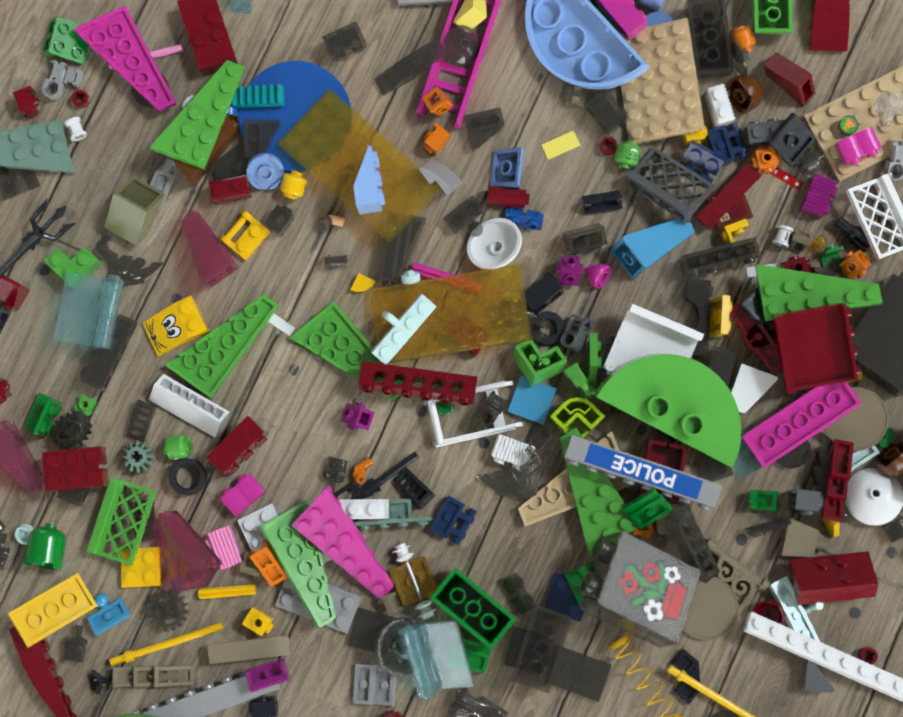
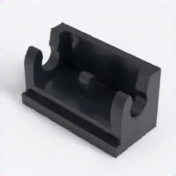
M548 273L520 295V297L535 317L562 296L564 290L554 276Z

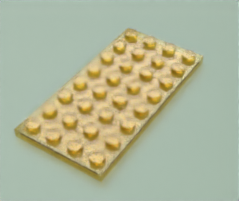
M330 89L278 143L282 149L389 244L441 190V187L435 181L429 184L416 164ZM372 146L373 152L377 151L380 168L376 169L380 171L382 186L379 189H382L385 205H382L381 212L360 215L356 207L353 186L367 148Z
M520 264L423 280L413 284H399L370 289L376 345L393 326L382 317L383 311H388L399 319L420 293L436 306L389 363L531 340Z

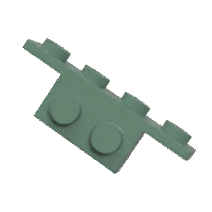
M411 499L389 500V519H373V521L354 522V524L358 526V530L370 529V525L378 524V528H388L390 523H397V527L409 526V522H416V525H428V521H432V517L412 518Z

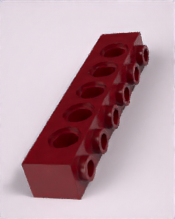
M362 361L358 384L359 389L366 393H373L375 391L387 396L397 394L403 398L419 397L424 401L434 399L439 400L441 403L456 402L462 406H469L470 404L474 405L477 376ZM377 377L384 378V381L376 382L375 379ZM402 380L403 383L401 385L394 384V381ZM416 382L423 384L419 388L413 386ZM434 385H440L442 388L440 390H434L432 387ZM454 387H458L461 389V391L455 393L451 389Z

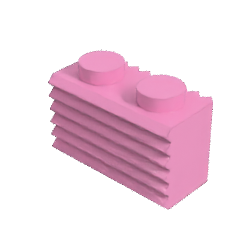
M231 525L207 533L208 538L205 541L208 549L213 550L215 556L212 557L216 568L219 567L220 570H224L242 563L243 557Z

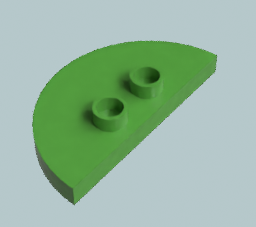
M651 354L638 357L614 370L602 382L594 394L596 398L733 468L741 442V420L738 407L724 381L702 363L691 358L673 354Z

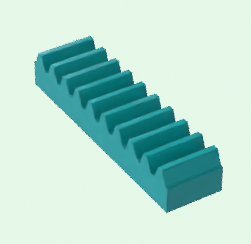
M272 84L269 86L262 85L261 87L255 85L254 87L247 86L245 88L240 86L237 88L230 107L244 109L285 106L284 87L280 84L276 86Z

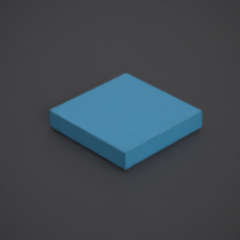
M520 376L508 413L544 425L556 388L542 383L531 387L526 378Z

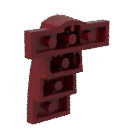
M812 0L809 50L848 52L850 0Z
M742 300L732 307L730 314L742 330L741 339L744 346L749 351L759 354L773 374L781 368L774 324L763 326L754 322L739 307L744 301Z

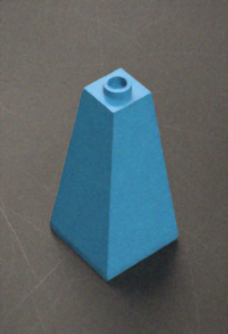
M675 219L625 235L610 251L632 280H634L689 239L695 233V230L690 222L686 224L680 219Z

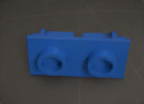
M506 208L505 219L512 221L517 227L540 231L542 229L544 214L540 213V211L527 210V214L523 215V209Z

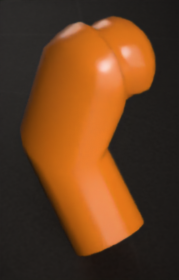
M370 457L354 466L352 477L355 483H364L366 469L374 465Z

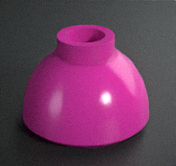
M591 264L586 269L588 280L595 289L602 288L609 280L611 275V267L609 265Z

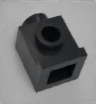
M273 695L271 700H268V696L256 698L257 701L249 703V714H253V717H277L279 715L277 695Z

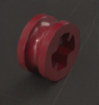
M84 90L73 92L71 99L78 108H85L89 105L90 97ZM79 95H81L82 97L85 95V97L83 98L84 102L81 103L80 101H78Z
M612 137L602 139L600 151L605 155L615 153L617 141ZM605 142L613 144V146L611 147L612 150L604 148V146L606 145Z
M863 647L859 650L858 658L872 665L877 661L878 654L871 647ZM866 651L872 652L870 661L868 659L864 660Z

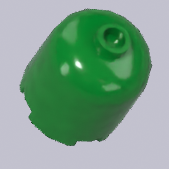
M45 523V527L34 528L29 535L22 563L30 566L32 564L40 565L39 568L61 570L67 542L66 535L56 529L57 525Z

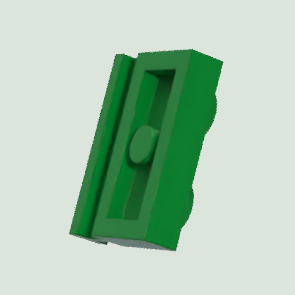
M654 487L624 505L623 511L628 514V517L641 530L671 512L672 506Z
M454 636L447 665L485 674L491 649L484 643Z

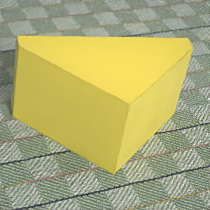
M465 0L453 23L465 32H470L487 17L486 0Z

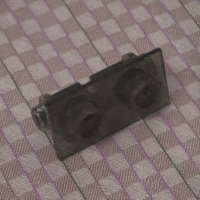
M517 573L502 580L504 583L502 586L507 595H516L515 598L511 599L516 612H519L521 615L535 607L532 596L527 593L524 588V581Z

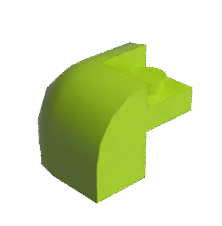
M575 397L565 401L550 416V419L565 434L577 428L584 438L605 415L587 399Z

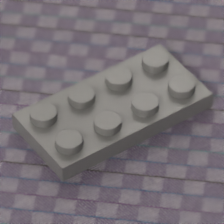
M287 577L275 606L312 620ZM327 583L336 619L327 623L326 626L348 634L362 597Z

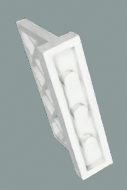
M882 175L877 179L846 190L845 192L876 260L902 251L903 205L889 175ZM871 185H874L877 192L876 195L868 192ZM857 191L863 194L862 200H857L853 192ZM867 197L875 200L873 207L865 204ZM878 202L883 205L884 213L876 209ZM863 208L871 211L869 219L864 217L862 213ZM875 214L883 217L881 224L873 221ZM886 219L891 222L892 230L884 227ZM871 225L879 229L877 236L871 233ZM883 231L890 234L888 242L881 239ZM894 237L898 238L901 247L892 244ZM879 243L887 246L883 254L880 253L878 248Z

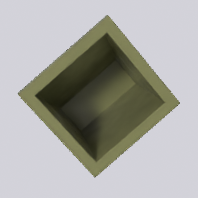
M132 176L113 194L104 228L137 246L147 236L165 197V193Z

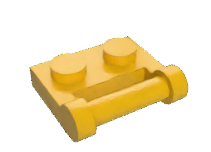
M243 210L240 214L241 217L225 235L220 237V240L247 261L269 235L270 230ZM249 221L251 223L250 226L234 244L231 239L245 222Z

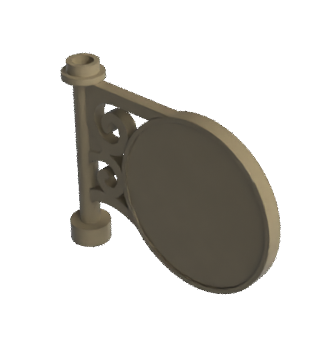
M815 387L807 388L804 394H806ZM851 387L862 404L821 432L833 442L834 439L853 442V451H860L871 448L883 438L887 431L889 416L886 405L876 393L862 387Z
M712 537L706 541L702 550L707 554L712 552L719 557L718 562L709 573L692 578L683 584L688 589L679 620L677 621L679 626L688 635L699 640H715L726 635L733 628L738 616L757 590L764 592L770 584L767 577L764 579L760 578L717 547V541ZM723 561L733 568L732 574L728 578L722 577L721 574L723 570H725V574L729 573L728 567L722 566ZM744 580L749 583L750 590L739 605L736 594H744L747 591V586L744 583H740V586L743 588L742 590H737L736 584ZM732 581L731 587L726 582Z

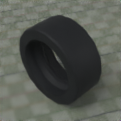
M185 458L177 461L169 472L170 485L176 492L184 495L197 494L204 488L207 481L206 469L202 463L194 459ZM183 466H193L199 472V481L192 488H184L177 481V473Z

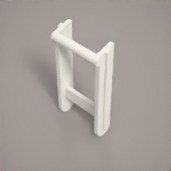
M501 381L476 387V394L486 392L494 428L443 439L435 404L439 400L431 399L430 401H424V406L428 405L436 439L433 442V447L437 448L516 430L517 427L523 426V422L505 425L497 389L514 385L513 381Z

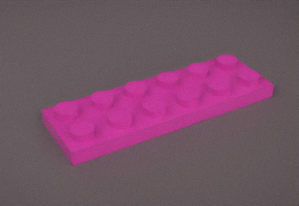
M847 381L817 386L741 437L764 469L862 403Z

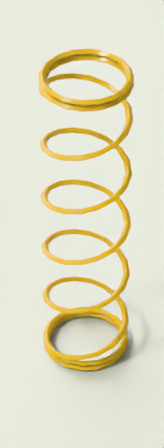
M627 634L616 640L614 643H612L608 647V649L612 651L617 647L621 646L627 640H629L627 644L623 647V649L615 656V659H619L633 653L640 654L638 659L626 671L625 674H631L633 672L646 668L650 669L649 674L636 687V690H640L642 688L654 684L661 685L657 693L647 702L646 706H649L662 700L670 699V705L659 716L662 717L671 707L673 699L662 698L654 702H651L657 696V694L660 692L662 688V683L660 682H654L640 687L651 674L652 668L642 667L630 671L640 659L641 652L634 651L619 656L631 641V637L629 636V634ZM675 713V714H671V715L665 716V717H671V716H674V717H684L683 714H680V713Z

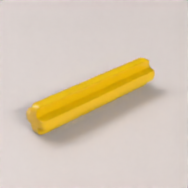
M254 584L198 589L199 599L256 594V586Z

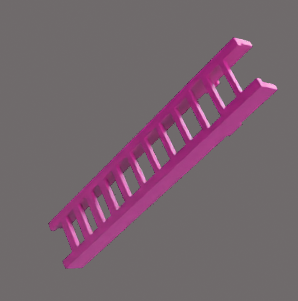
M453 0L422 97H424L437 86L440 89L463 96L460 105L452 103L453 106L449 110L457 113L453 128H461L502 0H494V2L486 0V6L491 8L488 19L480 22L486 25L482 37L454 28L455 24L453 21L462 6L463 0ZM454 35L479 43L477 53L450 45L451 36ZM446 52L474 61L472 69L469 70L443 62ZM440 70L468 78L466 88L437 79ZM421 97L417 116L425 118L428 107Z

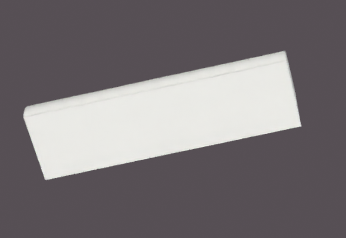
M164 374L154 384L149 398L153 403L214 438L221 430L229 414V411Z

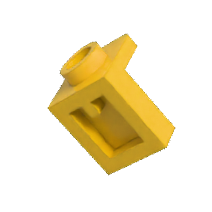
M747 220L735 222L722 229L721 238L724 243H727L728 247L735 243L732 234L738 236L745 233L744 229L749 226Z

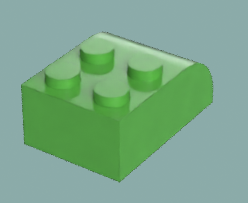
M750 0V20L753 34H792V0Z

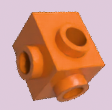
M767 145L756 148L750 159L752 167L762 174L774 172V169L780 162L779 155L772 147L768 148Z
M861 249L856 253L851 251L842 257L845 261L839 264L842 273L850 279H853L855 276L858 279L868 273L866 269L872 265L868 256Z

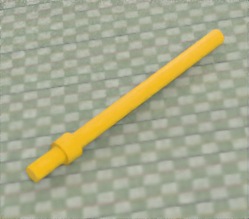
M222 622L144 648L125 651L124 654L110 658L109 661L111 666L123 662L129 663L135 661V658L223 630L224 627Z

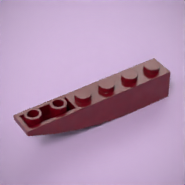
M10 628L9 632L23 667L44 702L56 717H78L75 712H72L70 707L72 705L71 699L64 692V681L56 672L57 664L54 658L50 657L48 652L50 647L47 640L42 639L27 648L16 628Z

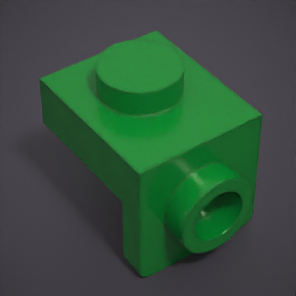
M751 490V494L748 495L750 509L778 511V491Z

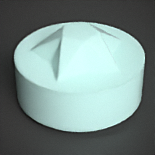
M413 270L406 271L405 274L401 275L402 283L413 284L421 280L420 273Z
M28 524L20 525L15 530V539L21 544H27L29 535L34 528Z

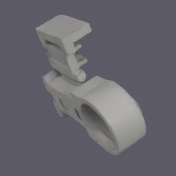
M54 60L50 62L53 68L49 79L46 78L42 86V92L49 100L59 99L63 94L64 84H67V82L80 89L84 76L82 70L70 68L64 62L60 64ZM54 85L53 94L47 95L48 88Z
M889 141L888 144L892 145L890 160L885 162L884 174H888L891 180L898 181L903 178V141ZM898 164L899 172L893 177V167Z

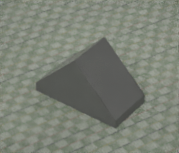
M804 659L801 688L833 693L835 689L815 663Z

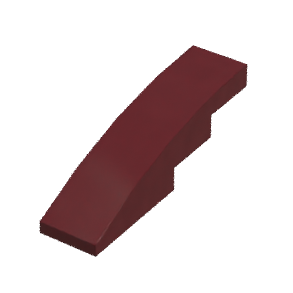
M834 439L826 478L821 519L839 523L843 520L848 481L851 479L853 442Z

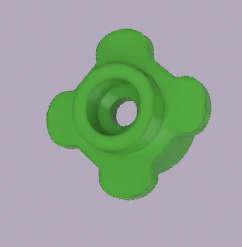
M81 394L74 409L77 412H83L86 416H90L97 401L94 398H88L86 394Z

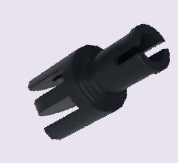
M843 216L835 222L834 226L847 235L846 240L858 250L861 249L864 253L870 248V244L860 225L853 226Z

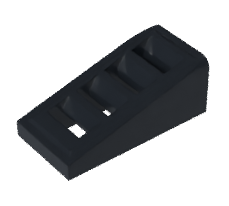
M407 467L393 480L422 509L435 497V494ZM408 475H410L411 477H410V478L408 479V481L403 485L401 482H402ZM415 480L416 483L408 490L407 488ZM421 486L422 488L414 496L413 493ZM425 492H427V493L425 494V496L419 501L418 499H419Z

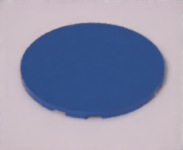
M303 61L282 62L258 74L248 86L283 85L285 106L239 109L240 131L254 156L260 153L275 155L281 160L284 171L289 173L292 170L297 172L315 170L331 161L346 143L352 123L350 101L338 79L326 69Z

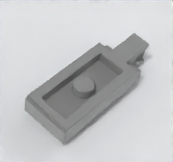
M167 158L164 167L160 165L159 169H156L150 182V186L165 193L158 211H161L176 175L174 169L177 163Z

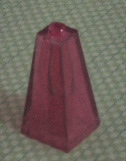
M198 210L195 212L191 211L184 216L185 219L182 221L200 281L209 290L239 269V266Z
M8 421L0 422V469L25 492L37 493L44 488V476L15 423Z
M177 510L161 512L153 525L174 592L208 586L221 566V560Z

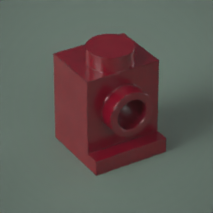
M31 85L13 92L20 113L25 118H32L39 114L37 106L40 104L35 95L36 91Z

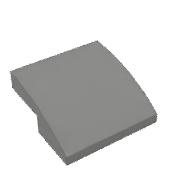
M431 159L419 168L428 183L431 184L436 180L446 195H449L463 184L453 171L434 159Z
M355 664L353 703L395 706L397 666Z

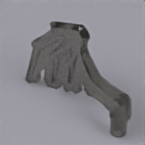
M106 233L95 247L96 252L107 261L108 274L103 278L104 285L123 290L126 286L145 283L144 280L163 265L162 262H152L149 267L142 269L146 264V259L138 257L132 260L133 256L122 255L118 259V254L111 251L107 245L111 236Z
M529 445L524 449L529 459L526 463L520 465L519 470L516 467L505 468V472L502 470L494 471L493 477L495 479L489 478L487 474H478L476 477L496 491L497 495L515 497L518 501L537 495V489L531 483V473L541 464L542 459Z

